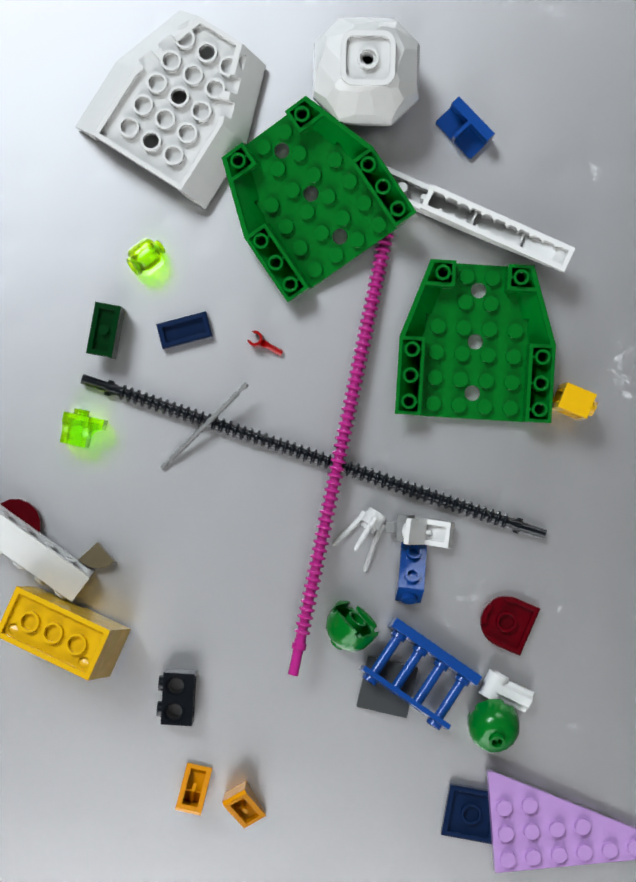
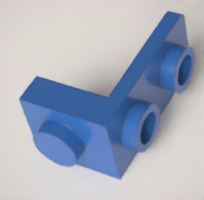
M404 542L401 543L399 578L395 592V601H401L409 605L421 603L425 586L427 545H406Z

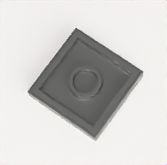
M368 655L365 666L371 669L378 657ZM389 660L379 675L392 684L403 668L404 663ZM417 666L401 688V691L411 698L418 672ZM362 678L357 707L407 718L410 706L408 703L379 683L374 686Z

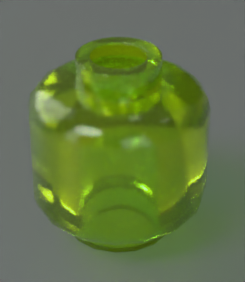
M143 238L128 250L126 261L136 275L148 277L165 264L164 253L166 251L158 240L152 241L149 238Z

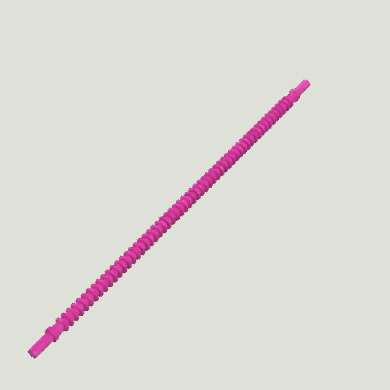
M392 233L378 242L379 247L375 248L378 253L374 254L376 261L372 262L374 268L371 269L373 275L369 276L371 283H368L370 290L366 291L368 297L364 300L367 304L363 305L365 312L361 313L364 318L360 320L362 326L358 328L361 333L357 334L359 341H356L355 344L358 347L354 349L356 355L352 356V359L355 361L351 363L353 370L349 371L351 377L347 379L350 381V384L346 385L348 392L344 393L347 399L343 400L345 407L341 408L344 413L340 414L342 421L338 422L341 427L337 429L339 436L335 437L337 443L334 444L336 450L332 451L334 458L330 459L333 465L329 466L331 473L327 475L330 479L326 481L328 487L324 488L327 493L323 495L325 502L321 503L323 510L319 511L322 513V516L318 518L320 525L316 526L319 528V531L315 532L317 539L313 540L316 545L312 547L314 554L310 555L312 562L308 563L311 565V568L307 569L309 577H305L308 583L304 584L306 591L302 592L305 597L301 599L303 606L299 607L301 614L297 615L300 618L296 622L298 629H294L296 638L291 647L293 652L288 674L298 676L303 651L306 650L307 646L306 636L310 634L308 627L312 626L309 624V621L313 620L311 612H315L312 606L316 605L314 598L318 597L315 594L316 590H319L317 583L321 582L319 575L323 574L320 571L324 567L322 560H326L323 554L327 553L325 546L329 545L326 542L327 538H330L328 531L332 530L330 523L334 522L331 520V517L335 515L333 508H337L334 502L338 501L336 494L340 493L337 490L338 486H341L339 479L343 478L341 472L345 470L342 468V465L346 464L344 457L348 456L345 451L349 449L347 442L351 441L348 436L352 435L350 428L354 427L351 422L355 420L353 413L357 412L355 405L359 404L356 402V399L360 398L358 391L362 390L359 384L363 383L361 376L365 375L362 370L366 369L364 362L368 361L365 356L369 354L367 347L371 346L368 341L372 340L370 333L374 332L372 326L375 325L373 319L377 318L375 311L379 309L376 307V304L380 303L378 297L382 295L379 290L383 289L381 282L385 281L382 276L386 274L384 268L388 266L385 261L389 260L387 253L391 252L388 247L392 246V242H390V239L394 238Z

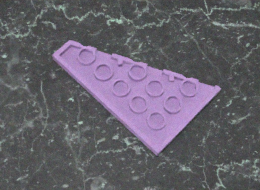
M492 769L486 770L493 869L495 873L636 860V827L604 816L584 806L574 804L564 798L549 794L529 784L519 782Z

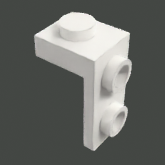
M407 518L402 529L404 544L452 548L455 523L427 518Z

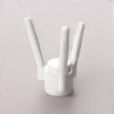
M369 507L367 512L362 510L358 518L332 542L333 546L342 541L362 521L361 526L365 530L354 546V551L359 550L370 532L374 534L376 531L362 569L366 573L381 533L386 527L383 524L386 517Z

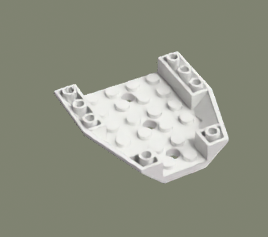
M179 10L116 61L75 127L94 140H100L181 191L186 198L206 210L227 177L221 157L242 142L247 144L266 65L243 43L200 16ZM205 47H210L215 51L214 56L209 60L200 57V51ZM177 91H183L187 95L186 100L182 104H176L172 101V96ZM149 135H155L159 139L157 146L154 148H147L144 145V140Z

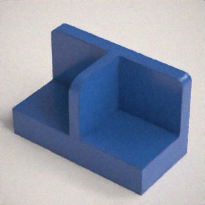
M460 97L451 103L450 108L435 123L468 159H472L495 134Z

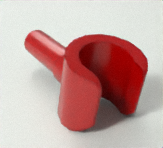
M252 331L254 334L259 335L260 339L257 343L247 340L250 345L255 348H266L281 356L283 350L266 341L259 331Z

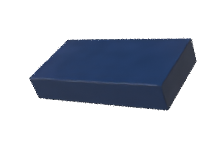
M206 311L156 324L163 350L213 337Z

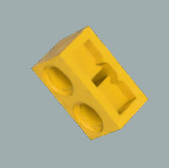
M569 382L559 384L553 397L552 409L576 420L587 419L588 415L592 416L596 410L598 402L595 399L597 394Z

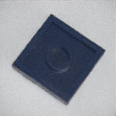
M450 782L441 826V835L492 844L488 789Z

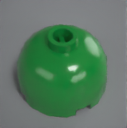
M340 600L327 616L326 630L331 643L339 650L351 652L363 650L377 637L378 632L374 631L377 625L362 608L357 606L356 610L348 606L351 602Z
M488 699L475 705V710L471 715L469 712L467 716L468 731L473 742L485 751L501 752L507 750L514 744L519 735L520 721L517 711L512 705L510 707L504 704L503 700Z

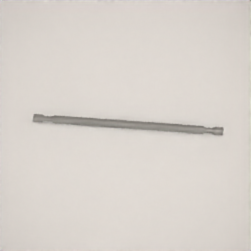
M245 382L160 466L161 469L164 470L171 461L179 456L249 385Z

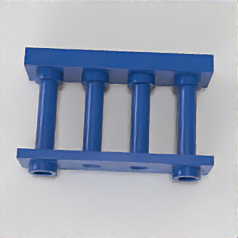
M393 618L388 625V628L393 630L391 632V639L371 669L365 665L360 667L359 670L364 673L362 678L374 686L379 683L428 717L426 722L435 729L440 730L442 727L449 730L451 725L443 720L464 686L467 687L469 684L477 686L482 676L400 619ZM407 640L414 645L412 648L414 651L391 684L379 674L400 642L404 643ZM429 655L435 660L433 663L435 666L415 697L411 698L401 691V688L422 656ZM449 669L456 674L454 678L456 681L436 712L433 713L424 707L422 703L443 671L446 672Z

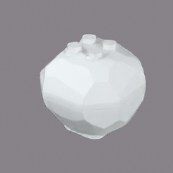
M339 18L314 43L313 99L321 108L345 126H392L419 99V43L394 18Z

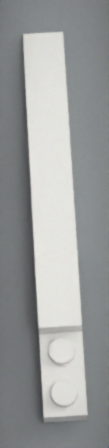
M386 166L417 212L563 273L565 272L576 249L575 247L433 184L430 186Z

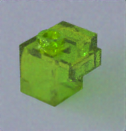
M74 408V413L64 411L60 442L89 448L92 436L98 431L106 430L108 420L90 417V411Z

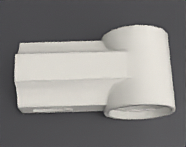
M492 669L488 670L478 691L479 694L488 699L503 700L505 704L512 705L515 709L526 712L530 707L534 695L533 691L510 681V678Z

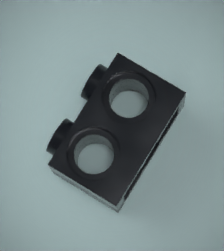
M166 668L164 674L159 675L158 691H162V701L157 703V717H161L162 725L192 726L195 712L197 670ZM171 679H181L184 683V688L181 690L174 689L170 683ZM172 704L179 705L182 708V714H171L169 706Z

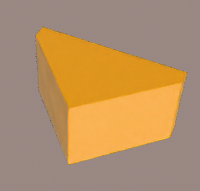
M187 763L175 810L201 816L212 768Z
M247 780L224 793L223 806L243 828L266 816Z

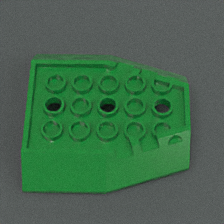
M307 96L285 111L286 116L248 144L242 142L221 157L243 236L287 302L292 301L320 284L397 230L417 213L374 147ZM280 144H287L289 147V154L285 158H279L276 154V149ZM311 186L316 187L318 190V197L314 201H308L305 197L306 189ZM339 229L345 230L348 236L343 244H337L334 240V233Z
M431 259L399 336L395 414L551 423L556 343L535 265L508 264L507 266L460 264L456 263V260ZM480 284L484 287L485 295L482 298H476L472 295L471 288L473 285ZM471 335H477L481 338L482 345L479 349L469 347L468 339ZM468 386H474L479 391V396L474 401H470L465 397V390Z

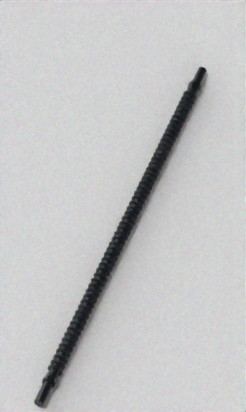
M83 374L81 384L104 391V395L119 396L120 400L125 398L128 403L131 400L134 405L140 403L141 407L146 405L149 410L155 408V412H158V410H161L162 414L167 412L169 417L176 415V419L182 417L184 422L186 420H190L191 424L196 422L197 426L203 424L211 416L210 413L208 416L204 415V411L198 413L197 409L192 411L189 406L183 408V404H180V406H177L176 402L171 404L168 399L162 401V397L156 399L154 394L148 396L147 392L141 394V390L135 392L133 387L127 389L126 385L123 387L118 386L112 380L106 382ZM217 417L208 426L211 427L212 431L217 429L218 433L225 432L226 436L232 434L233 438L238 436L240 441L244 438L247 439V443L253 441L254 445H257V443L261 444V448L267 446L268 450L274 448L276 453L280 450L282 455L288 453L289 457L295 455L297 460L303 458V462H306V460H309L310 464L316 462L318 467L324 465V469L333 465V462L330 460L332 458L331 454L325 456L323 451L320 454L317 453V449L311 451L310 447L304 449L302 444L296 446V442L290 444L289 440L284 442L281 437L279 439H275V435L269 437L267 432L263 435L260 430L254 432V428L248 430L246 425L240 427L239 423L233 425L232 421L227 423L225 418L219 420ZM350 461L342 465V468L345 469L342 472H345L346 476L349 474L353 475V479L359 477L360 481L366 479L367 483H370V481L374 482V486L380 484L381 488L387 486L389 491L391 488L395 489V493L401 491L402 495L408 493L410 498L416 496V500L422 498L423 502L428 500L431 505L433 503H437V507L443 505L445 510L449 507L452 512L458 510V514L464 512L466 517L472 515L473 519L479 517L480 521L485 519L487 524L493 522L494 526L500 524L502 529L508 527L517 534L523 532L540 539H544L546 536V529L525 523L521 518H510L507 513L501 515V511L497 513L494 512V509L488 511L486 506L480 508L479 504L474 506L472 501L468 504L465 499L459 501L458 497H455V499L451 498V494L445 496L444 492L438 494L437 490H434V492L430 491V487L424 489L423 485L417 487L415 482L409 484V480H406V482H403L402 478L396 480L394 475L388 477V473L382 475L381 471L376 473L373 468L367 470V466L361 468L359 463L353 465V462Z

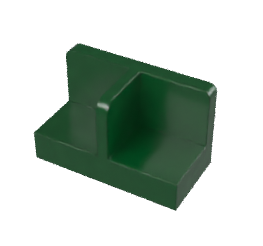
M95 302L86 350L87 354L116 359L125 314L123 307Z

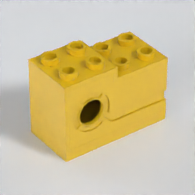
M16 586L0 622L1 639L88 681L111 676L131 631L130 628L88 608H82L70 601L63 600L40 587Z

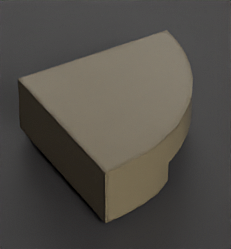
M99 542L78 559L82 564L91 568H103L116 561Z

